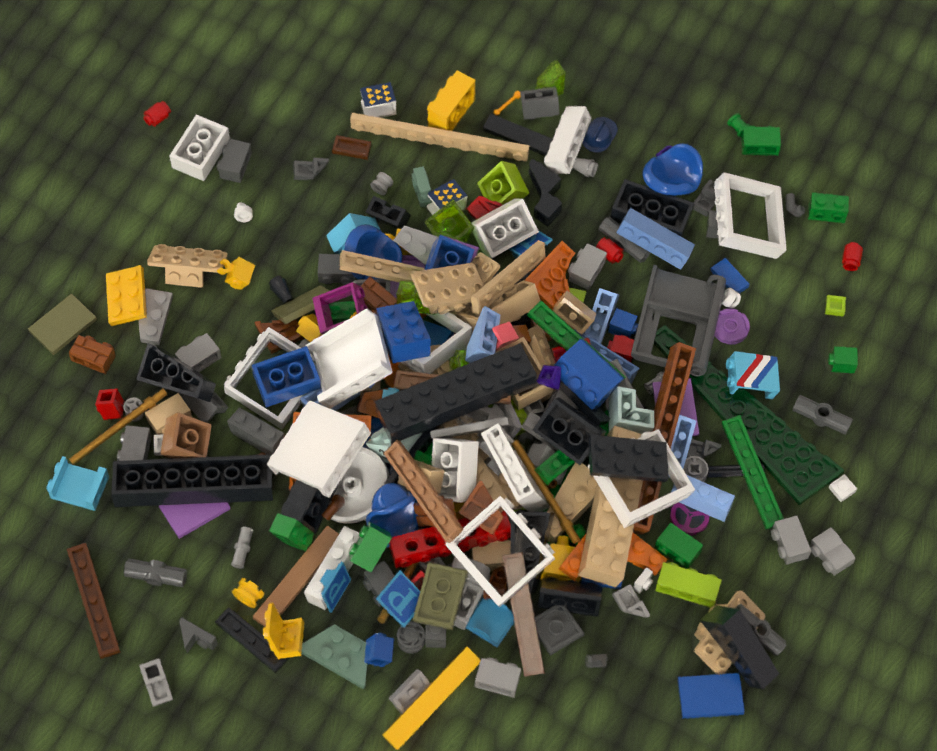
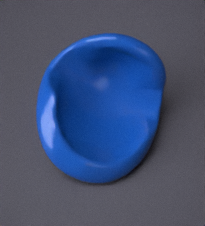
M682 143L676 144L663 154L651 158L643 168L645 183L655 192L671 196L686 195L694 192L699 187L703 174V163L699 152L692 146Z
M365 224L355 227L346 239L344 251L402 263V252L399 245L372 225ZM351 272L357 280H367L371 277Z
M387 483L381 486L374 494L372 511L367 515L366 523L368 525L370 521L390 532L391 537L417 531L419 526L416 519L417 514H415L413 506L417 503V500L403 486L396 483Z

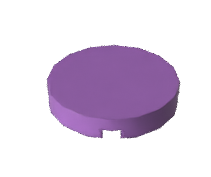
M736 309L721 310L714 336L725 344L742 342L747 337L750 329L747 316Z

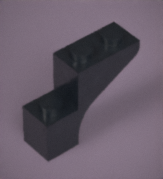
M532 159L529 162L530 169L528 174L540 197V201L534 207L533 217L548 227L562 211V202L559 198L553 196L561 188V178L556 172H551L541 162Z

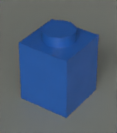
M616 308L609 324L608 333L631 338L632 334L635 335L637 332L638 316Z
M376 633L366 639L364 663L379 667L391 663L394 639L386 637V634Z

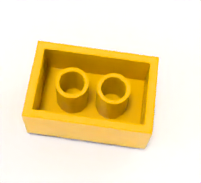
M456 71L453 76L451 75L448 78L445 87L438 91L436 99L431 101L427 107L428 127L453 131L475 101V79L459 71Z

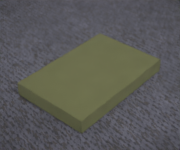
M320 285L271 311L274 317L287 324L315 310L312 298L329 290Z
M71 293L30 326L28 330L54 356L97 321V318Z
M428 562L413 622L453 630L468 571Z

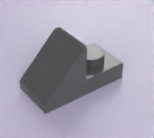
M181 617L179 622L186 653L190 651L195 642L204 649H215L218 644L215 636Z

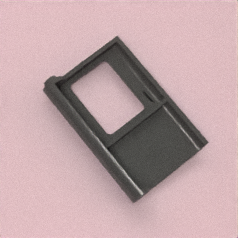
M653 265L631 356L641 362L666 367L667 359L653 356L651 351L660 317L673 318L696 325L692 347L696 348L690 374L693 376L704 375L710 358L726 287V279L720 275H711L708 281H703L663 271L657 265Z

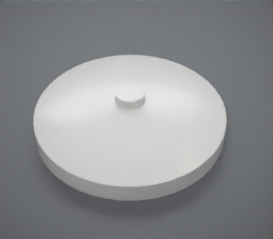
M362 447L342 477L334 495L342 496L345 499V504L331 518L332 520L345 524L357 523L365 520L372 511L374 494L381 486L385 485L384 482L389 477L386 464L375 452Z

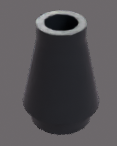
M281 275L276 276L269 282L270 289L284 304L294 299L286 279Z

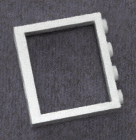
M723 173L714 181L719 245L775 259L781 256L786 251L781 187L728 173ZM730 189L765 197L769 241L733 233Z
M416 291L402 303L414 301L417 309L456 333L431 352L430 356L401 362L415 372L431 374L469 343L472 336V327L449 312L443 315L439 313L431 314L429 308L423 306Z
M268 327L265 332L263 331L262 334H259L258 342L255 346H250L247 350L246 358L238 362L234 374L227 377V381L224 383V390L227 395L282 430L293 416V412H296L301 405L300 398L304 395L290 399L281 413L276 416L235 389L270 341L286 352L301 348ZM310 354L316 367L315 358L312 354Z
M499 424L482 432L481 435L517 502L528 512H542L548 509L550 505L516 450L512 448V442L515 440Z
M659 429L653 432L646 431L638 438L641 440L666 442ZM668 444V475L677 490L632 512L628 510L609 477L594 476L624 528L688 498L695 491Z
M501 496L463 528L464 530L451 543L445 544L499 607L555 560L553 556L555 552L547 543L543 545L540 542L541 536L534 528L530 530L525 525L528 522L521 513L517 515L512 510L515 506L508 498L503 499ZM500 507L545 557L543 561L503 596L498 594L457 546Z

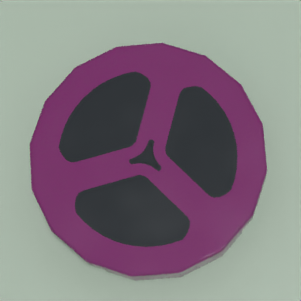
M679 502L673 505L670 513L672 524L691 536L704 531L710 518L709 515Z

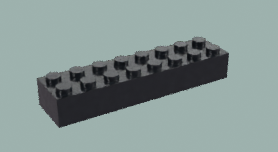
M520 343L376 400V413L391 444H393L396 440H404L496 403L503 398L537 386V374Z
M272 454L113 461L111 495L114 507L273 501V472L267 465Z

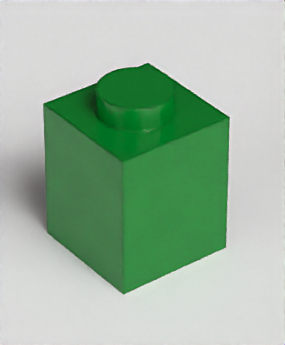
M834 346L833 352L829 353L828 357L831 372L855 373L858 365L857 348Z

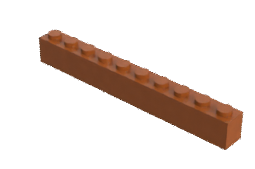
M680 342L673 345L669 351L654 409V429L651 431L659 429L670 449L696 348ZM643 480L638 508L658 499L662 482ZM654 514L634 523L633 532L640 535L649 532Z

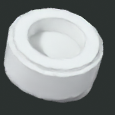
M239 202L234 210V217L239 222H248L253 217V210L251 207Z
M727 288L724 291L722 305L728 308L736 307L741 301V295L732 288Z

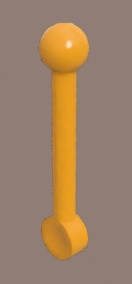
M520 91L514 92V96L499 109H495L493 114L499 116L505 107L515 99H519L521 97Z

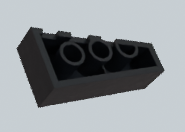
M150 343L147 344L136 380L211 402L216 383L163 348Z
M515 512L517 515L521 513L528 521L525 525L530 530L534 528L541 536L539 540L543 545L548 543L555 513ZM511 519V554L523 552L526 574H528L543 561L544 555ZM540 573L528 582L530 594H535Z
M716 605L700 620L750 687L764 689L779 675V672L740 609Z

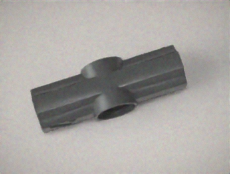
M611 217L605 218L599 226V230L623 248V252L626 251L640 263L644 262L651 252L617 234L616 232L620 225Z
M799 395L792 410L812 419L817 426H827L845 435L853 421L852 418L833 410L829 404H819L802 395ZM819 413H824L826 416L823 417Z
M128 558L124 567V576L141 579L155 586L167 584L184 587L187 579V569L167 566L164 562L158 560L145 562Z
M738 604L735 607L741 610L763 647L774 656L779 655L784 650L786 641L771 629L767 621L760 620L742 604Z

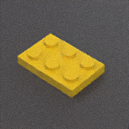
M139 265L107 273L106 286L109 324L115 326L147 318L144 268Z

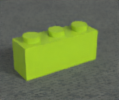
M663 562L655 591L712 608L715 605L722 579H718L713 574L705 575L698 573L697 570L692 568H681L672 562Z

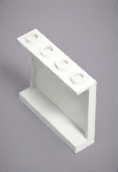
M369 309L359 312V314L305 345L314 354L323 393L317 395L318 402L329 409L393 373L379 317Z
M309 400L301 410L296 421L291 425L286 436L281 440L274 454L270 457L267 465L274 474L277 475L278 472L319 489L324 496L330 497L371 432L364 422Z

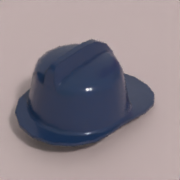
M606 117L594 119L587 128L583 145L586 149L595 153L606 150L617 134V125Z

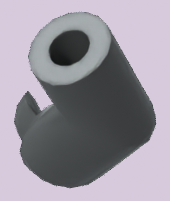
M786 194V210L795 217H801L805 213L804 206L801 207V205L797 206L795 204L794 194Z

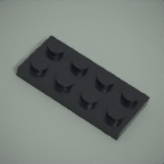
M590 435L588 437L590 475L667 482L669 480L666 442Z

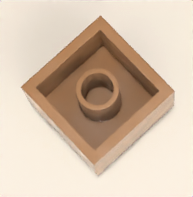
M179 412L168 417L165 423L160 455L171 459L207 457L212 424Z

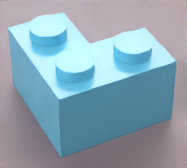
M349 213L326 235L333 252L340 254L344 250L349 233L357 226L367 224L380 230L376 219Z

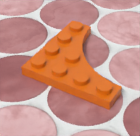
M563 241L524 280L535 283L540 300L552 311L555 303L566 291H569L566 270L572 257L575 255V252Z
M632 533L627 562H631L633 565L644 570L647 567L656 576L662 568L663 562L666 563L668 559L635 533ZM586 534L559 567V570L573 581L579 577L578 572Z

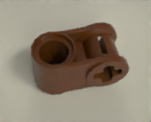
M504 566L497 567L489 580L491 586L500 596H503L508 591ZM484 590L483 599H492Z

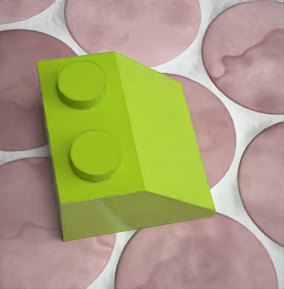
M504 161L497 164L477 183L485 198L499 202L502 205L515 198L524 199L529 194L516 165Z

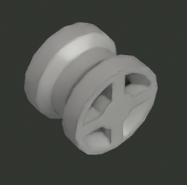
M379 172L377 179L373 180L370 186L379 195H385L387 188H390L394 183L390 176Z
M134 397L127 399L123 406L125 414L128 415L140 406L142 401ZM143 412L141 415H139V416H138L137 418H135L133 421H139V420H141V419L143 418L145 412Z

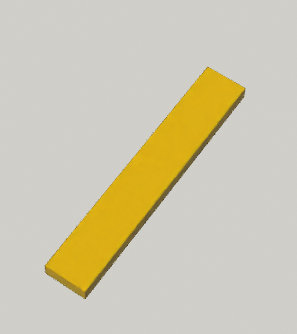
M465 647L382 736L398 750L479 665L481 660L468 647Z

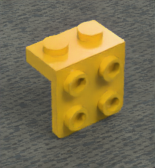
M269 603L268 610L265 611L266 627L263 628V635L268 640L271 651H274L278 659L301 656L304 633L303 619L282 620L274 603Z

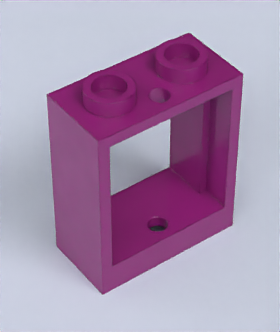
M352 282L312 298L321 334H325L343 323L340 322L333 325L329 307L330 303L353 295L357 314L368 309L364 302L365 293L361 286Z

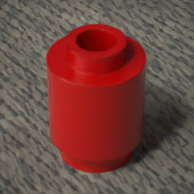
M164 101L157 102L144 112V121L149 126L156 127L169 117L171 110Z
M604 237L596 245V248L607 253L606 260L612 264L619 263L624 256L623 248L611 239Z
M851 242L844 246L842 264L843 268L847 271H856L861 264L863 248L858 243Z

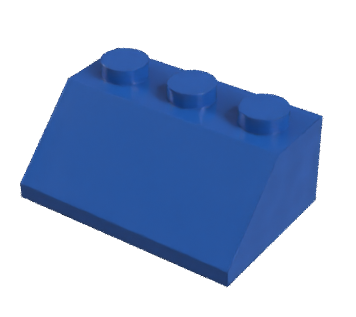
M580 339L565 352L554 365L561 367L560 380L592 410L600 407L624 379L583 339Z

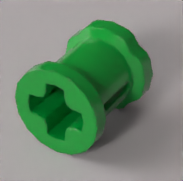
M739 113L734 114L727 122V125L729 127L732 126L739 137L742 136L744 126H751L742 120Z

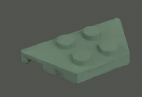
M334 624L302 643L301 654L358 687L365 688L368 666L367 663H364L366 642Z

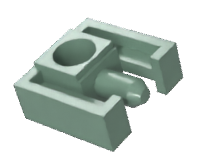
M423 166L414 168L412 174V184L421 208L431 203V199L428 197L431 188Z

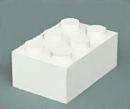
M196 115L170 154L172 168L205 181L222 154L224 146L229 142L228 128Z
M518 198L511 200L469 224L482 253L489 258L499 255L539 232L524 200Z
M451 437L433 438L432 466L445 470L441 493L439 494L444 495V499L451 498L454 502H466L476 487L479 441Z

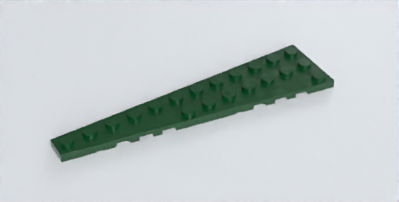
M665 325L656 331L654 344L667 359L670 348L678 342L686 344L682 338ZM710 361L704 375H689L692 387L723 421L741 415L760 463L764 464V467L799 506L844 473L845 470L827 455L824 456L816 450L812 443L809 444L796 430L790 429L786 422L777 417L745 389L739 388L734 394H730L726 374L712 366Z

